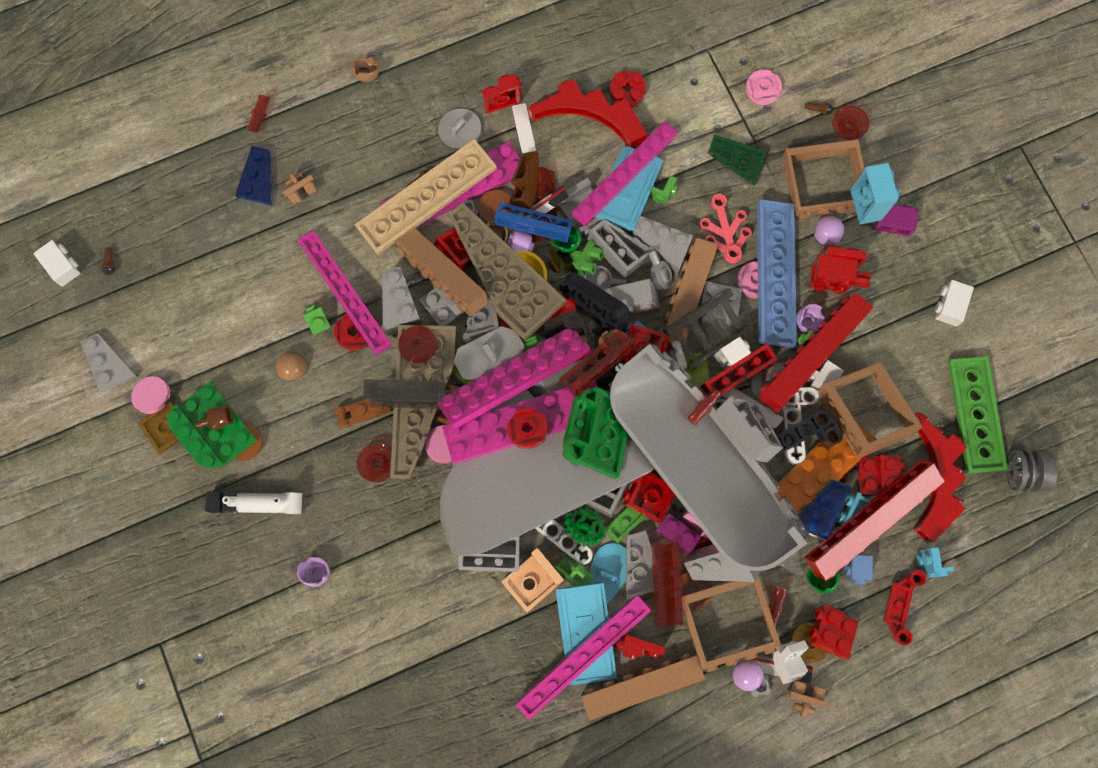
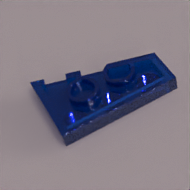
M251 146L235 194L237 198L272 206L270 150Z
M833 479L816 494V497L808 505L806 504L798 514L805 528L803 531L828 540L851 491V486Z

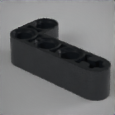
M577 273L572 274L560 283L559 288L564 296L603 320L601 326L602 334L606 330L608 332L614 329L622 332L625 331L630 315V310L625 303Z
M819 410L777 435L783 448L772 459H775L815 434L824 446L833 447L842 441L843 433L828 411ZM817 416H821L824 419V425L818 423ZM805 426L808 429V434H803L800 427ZM828 433L834 434L835 442L829 440ZM785 435L791 438V444L784 442Z

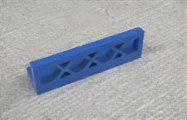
M500 202L499 209L495 214V225L568 243L573 220ZM502 210H510L512 213L504 212ZM523 214L529 215L530 218L524 217V216H522V215H523ZM560 223H561V224H565V225H568V227H563V226H560V225H558V224H560Z

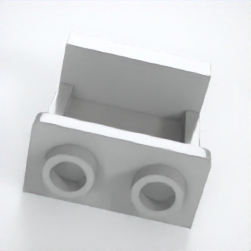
M588 178L567 189L566 192L569 198L558 205L566 219L573 220L572 226L577 227L581 235L585 237L589 236L590 230L602 221L594 218L585 227L571 215L572 211L593 192Z

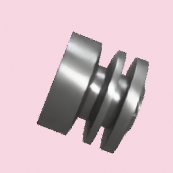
M1011 451L1007 459L1008 470H1006V478L1011 490L1024 492L1030 490L1034 492H1050L1053 490L1057 481V463L1050 451Z

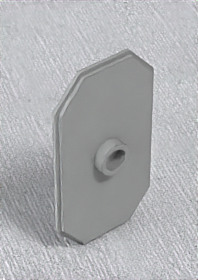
M499 327L459 347L453 362L462 378L473 381L522 354L524 344L513 329Z

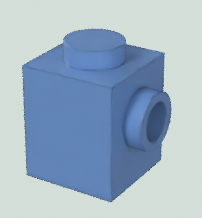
M857 555L848 565L844 566L847 580H853V584L866 585V581H872L873 556Z

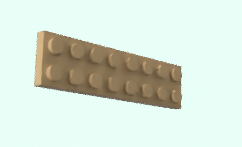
M473 139L354 225L375 253L379 255L394 244L398 237L422 224L495 171L497 166L476 140Z

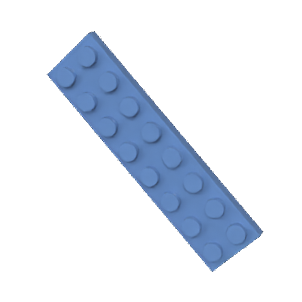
M760 199L757 202L758 346H764L768 343L770 347L794 349L797 347L794 204Z

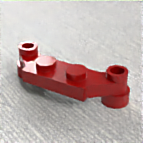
M921 570L912 571L899 582H892L883 622L887 623L894 642L902 646L911 644L913 640L912 633L905 629V623L913 589L923 586L927 581L925 573Z

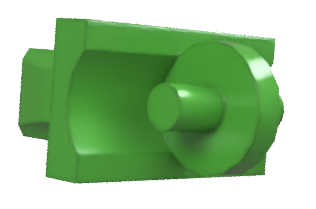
M592 240L588 241L584 249L580 248L579 251L574 250L571 253V258L574 260L572 264L582 277L585 274L594 275L597 266L596 263H593V260L602 261L604 257L603 249L596 247L595 242Z
M568 554L554 568L572 586L589 584L594 578L591 573L582 567L584 565L582 562H576Z

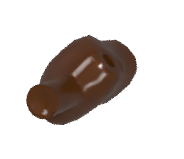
M226 404L218 408H210L207 410V418L196 421L195 425L198 429L208 425L212 431L222 429L227 425L233 424L232 410Z

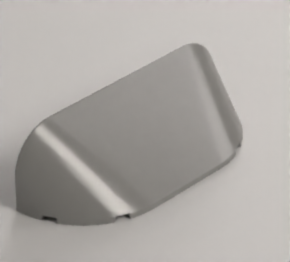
M649 344L618 371L613 380L610 399L616 418L725 559L739 568L750 571H762L777 566L808 543V536L803 532L805 528L797 512L787 497H780L777 492L779 491L778 483L762 462L751 458L747 450L717 414L716 410L718 407L700 386H693L688 381L691 379V376L666 352L661 353L657 346Z
M564 430L546 436L543 444L532 449L513 446L453 465L441 490L440 520L453 554L457 556L480 554L640 478L655 468L629 434L619 478L612 479L583 465L575 466L562 455L563 439L566 431Z

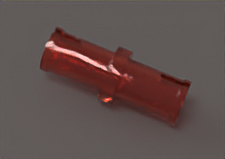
M260 94L255 108L251 111L252 117L247 129L254 133L259 132L261 122L266 117L265 111L270 101V98Z
M712 388L708 395L697 403L698 406L687 416V419L697 426L700 420L712 411L711 408L716 402L722 398L721 393Z
M775 587L772 603L768 606L776 629H778L781 613H784L785 609L783 606L788 590Z

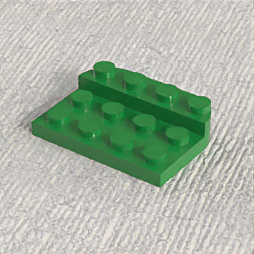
M208 382L180 405L175 404L167 414V420L171 431L197 464L207 469H221L258 440L231 406L234 418L233 424L216 431H212L209 425L200 429L196 427V421L207 418L208 409L218 408L225 404L230 406L212 382Z
M594 387L575 396L572 401L563 439L562 455L575 466L583 465L612 479H617L620 476L628 433L613 412L609 392Z

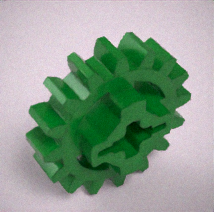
M580 506L571 510L566 515L563 524L567 527L565 533L571 534L569 539H576L575 544L582 542L583 547L587 543L590 547H593L594 544L598 545L606 535L607 527L603 526L605 520H600L601 514L596 515L594 513L595 509L589 511L588 506H585L584 509Z

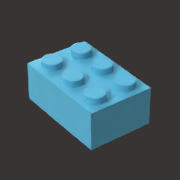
M889 163L865 167L850 190L859 224L881 221L899 199V190L895 187L894 172L890 169Z

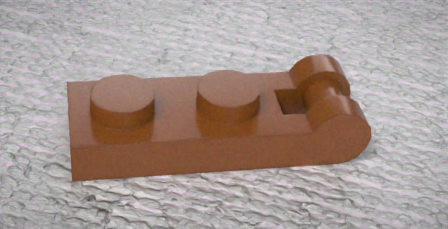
M383 393L347 406L334 409L335 416H338L339 428H346L391 413L387 396ZM350 412L352 418L346 419L345 414Z

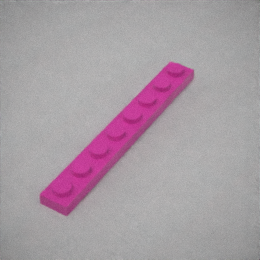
M664 121L572 211L571 215L586 227L677 137L679 132Z
M314 230L297 239L375 356L392 346L391 342Z
M636 594L515 702L516 707L530 720L615 644L620 637L624 636L644 618L651 609Z

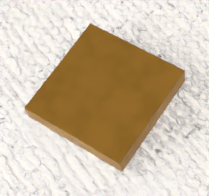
M172 401L167 402L165 407L157 413L150 414L138 423L160 455L180 442L171 431L167 420V414L174 406Z

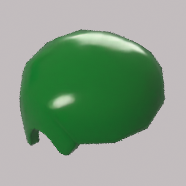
M572 226L568 243L551 239V241L558 250L569 253L580 246L582 235L577 227Z
M808 568L806 574L807 582L813 590L821 594H828L838 588L840 582L838 572L832 578L825 581L816 576L811 568Z

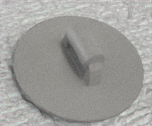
M454 109L442 117L439 122L438 133L441 140L447 146L460 149L473 139L477 140L479 138L481 122L478 116L468 109Z

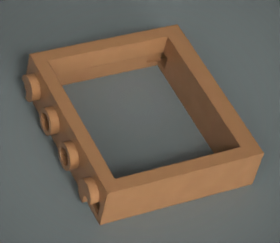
M858 140L785 149L782 159L791 204H794V217L804 219L817 214L818 216H825L832 212L842 214L848 210L856 211L853 200L801 207L792 162L850 155L856 182L864 170Z
M881 362L825 383L818 391L819 397L841 429L844 438L857 459L911 437L922 428L919 419L914 415L908 402L903 398L897 385L894 384ZM872 375L905 428L868 443L836 389Z
M757 577L756 582L732 581L679 597L702 670L706 669L707 672L719 669L718 665L724 663L726 666L737 664V659L743 657L746 660L758 657L757 653L763 651L765 654L774 653L777 651L776 647L781 646L759 577ZM753 584L772 642L706 661L688 603Z

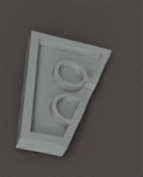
M479 285L486 292L484 285ZM487 292L488 304L467 319L466 324L468 326L466 333L463 335L465 342L475 340L500 327L499 316Z
M94 334L80 341L100 392L103 393L138 377L100 334Z
M646 530L627 536L626 600L631 599L636 594L641 596L663 589L664 585Z

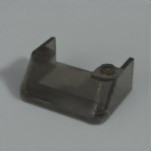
M570 312L547 320L543 324L546 339L565 329L578 330L582 328L594 356L593 359L584 362L582 366L584 376L566 382V387L568 388L594 379L597 388L609 387L608 384L614 380L618 373L615 369L618 362L616 358L607 357L600 350L598 340L602 335L601 321L577 312Z

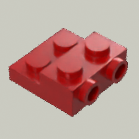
M515 73L511 75L505 74L497 78L498 86H489L482 90L486 114L520 104V96H522L520 87H522L519 76L516 77Z
M455 228L436 238L434 246L458 268L463 270L471 265L472 261Z
M827 245L820 252L822 255L858 259L857 270L867 258V252L852 247L843 249L841 246Z
M631 324L626 335L631 345L626 353L617 358V360L627 363L649 344L657 346L661 353H668L671 347L670 339L664 333Z
M897 455L863 456L857 462L858 492L862 493L861 496H878L901 477V472L904 471V461L900 460V456Z
M649 472L631 481L633 482L631 488L626 489L622 496L624 500L623 505L657 523H661L675 494L663 479Z
M829 605L820 606L814 614L816 620L809 633V645L841 659L848 660L859 621L844 615L843 611Z
M626 634L623 638L620 637L616 645V649L623 651V656L634 660L636 656H642L643 650H645L644 654L658 658V654L664 656L666 649L665 647Z

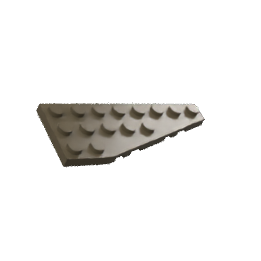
M462 202L449 214V217L498 316L525 341L566 303V299Z
M398 325L391 479L412 478L439 408L436 401L443 397L455 366L453 361L456 352V326Z

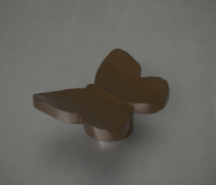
M551 250L546 252L547 257L550 259L548 264L552 271L556 273L562 272L563 269L571 272L578 271L572 264L574 260L568 258V253L561 252L560 250L556 253Z

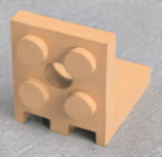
M538 548L531 553L532 556L519 566V572H512L501 581L526 613L564 581ZM528 578L535 581V587L532 590L524 588V581Z

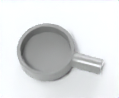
M655 249L649 250L648 254L653 264L651 278L654 286L658 290L670 288L672 272L669 265L665 261L659 260Z
M597 266L594 275H584L585 279L601 289L626 284L624 279L612 278L610 271L603 266Z
M678 340L672 342V350H669L670 356L684 369L688 368L680 342Z

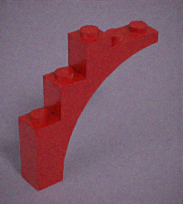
M574 79L561 82L557 86V94H551L545 100L535 102L528 108L529 117L532 122L553 115H578L593 119L614 131L626 146L631 148L641 145L647 137V133L627 99L617 100L610 106L600 88L595 91L591 90L583 96Z
M917 412L914 415L919 419L922 426L917 433L925 444L930 462L935 464L944 480L938 489L931 493L928 506L922 518L913 528L925 542L932 543L966 509L962 505V501L951 494L966 479L963 471L952 463L967 447L964 445V441L954 434L945 437L943 431L938 427H934L926 415Z

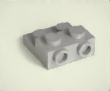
M706 281L697 318L702 319L701 321L705 323H720L723 327L735 326L740 308L739 303L742 289Z
M433 286L434 289L419 299V301L438 326H449L466 312L462 313L453 300L449 301L441 289L438 290Z

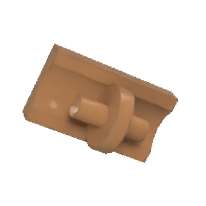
M289 172L290 179L285 181L287 187L293 183L294 185L282 193L286 199L289 198L296 205L303 200L298 193L299 190L304 188L310 196L317 189L311 174L297 182V180L303 177L299 172L293 176Z
M794 681L791 691L787 690L786 696L802 701L801 704L794 703V709L800 710V717L805 718L807 713H815V708L809 707V703L824 708L827 707L828 702L824 701L825 689L813 686L811 696H805L806 684Z

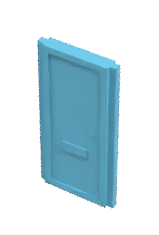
M622 146L611 173L636 149ZM655 157L595 218L605 219L613 225L634 231L661 169L663 160Z
M604 582L556 589L565 658L609 619ZM613 646L569 685L617 678Z

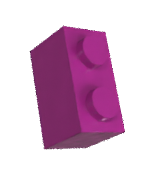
M893 205L881 221L874 222L873 230L910 237L916 231L919 210L913 209L911 206Z
M670 513L665 516L655 530L686 555L692 551L701 538Z

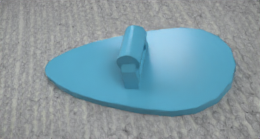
M616 543L606 544L599 548L590 568V573L594 576L590 583L604 582L607 603L613 599L626 581V548Z

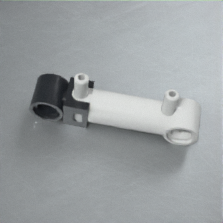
M206 492L205 512L301 514L303 494L292 492L239 493Z

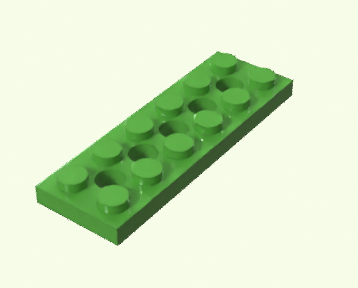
M988 356L950 359L948 366L960 438L967 447L963 452L966 474L1008 470ZM967 373L974 374V382L967 379ZM971 391H975L978 394L979 398L977 401L971 399ZM974 410L981 412L982 417L980 420L973 416ZM977 429H982L985 432L983 439L977 436ZM981 448H985L988 451L987 458L980 455Z

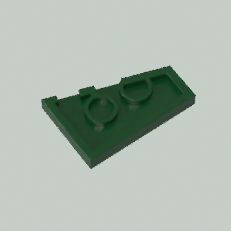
M714 135L708 154L755 186L766 151Z

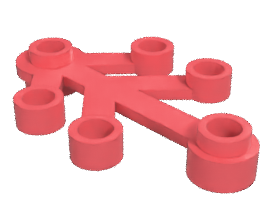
M716 194L712 198L711 206L717 211L721 228L711 223L708 218H703L700 221L699 227L703 231L709 230L723 238L726 245L716 241L712 235L706 236L705 240L711 239L713 243L718 244L717 250L723 253L724 259L727 262L737 263L742 258L741 247L750 238L752 231L748 227L742 228L739 234L740 237L735 244L732 237L739 225L746 220L747 214L745 211L739 210L729 227L724 210L727 199L722 194ZM718 201L721 203V205L717 206L715 202ZM741 214L744 216V218L740 219L738 218V215ZM706 222L708 226L704 227L702 223ZM746 231L749 235L744 236L743 232ZM733 252L736 256L731 257L729 253Z

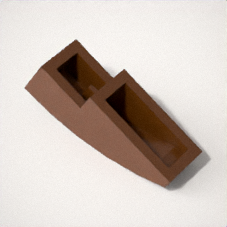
M537 151L523 153L511 180V184L515 187L509 201L511 205L531 209L533 206L539 178V153Z

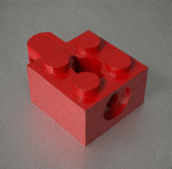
M819 254L811 265L809 288H814L815 291L830 290L835 294H843L851 286L870 287L871 273L857 271L858 259Z

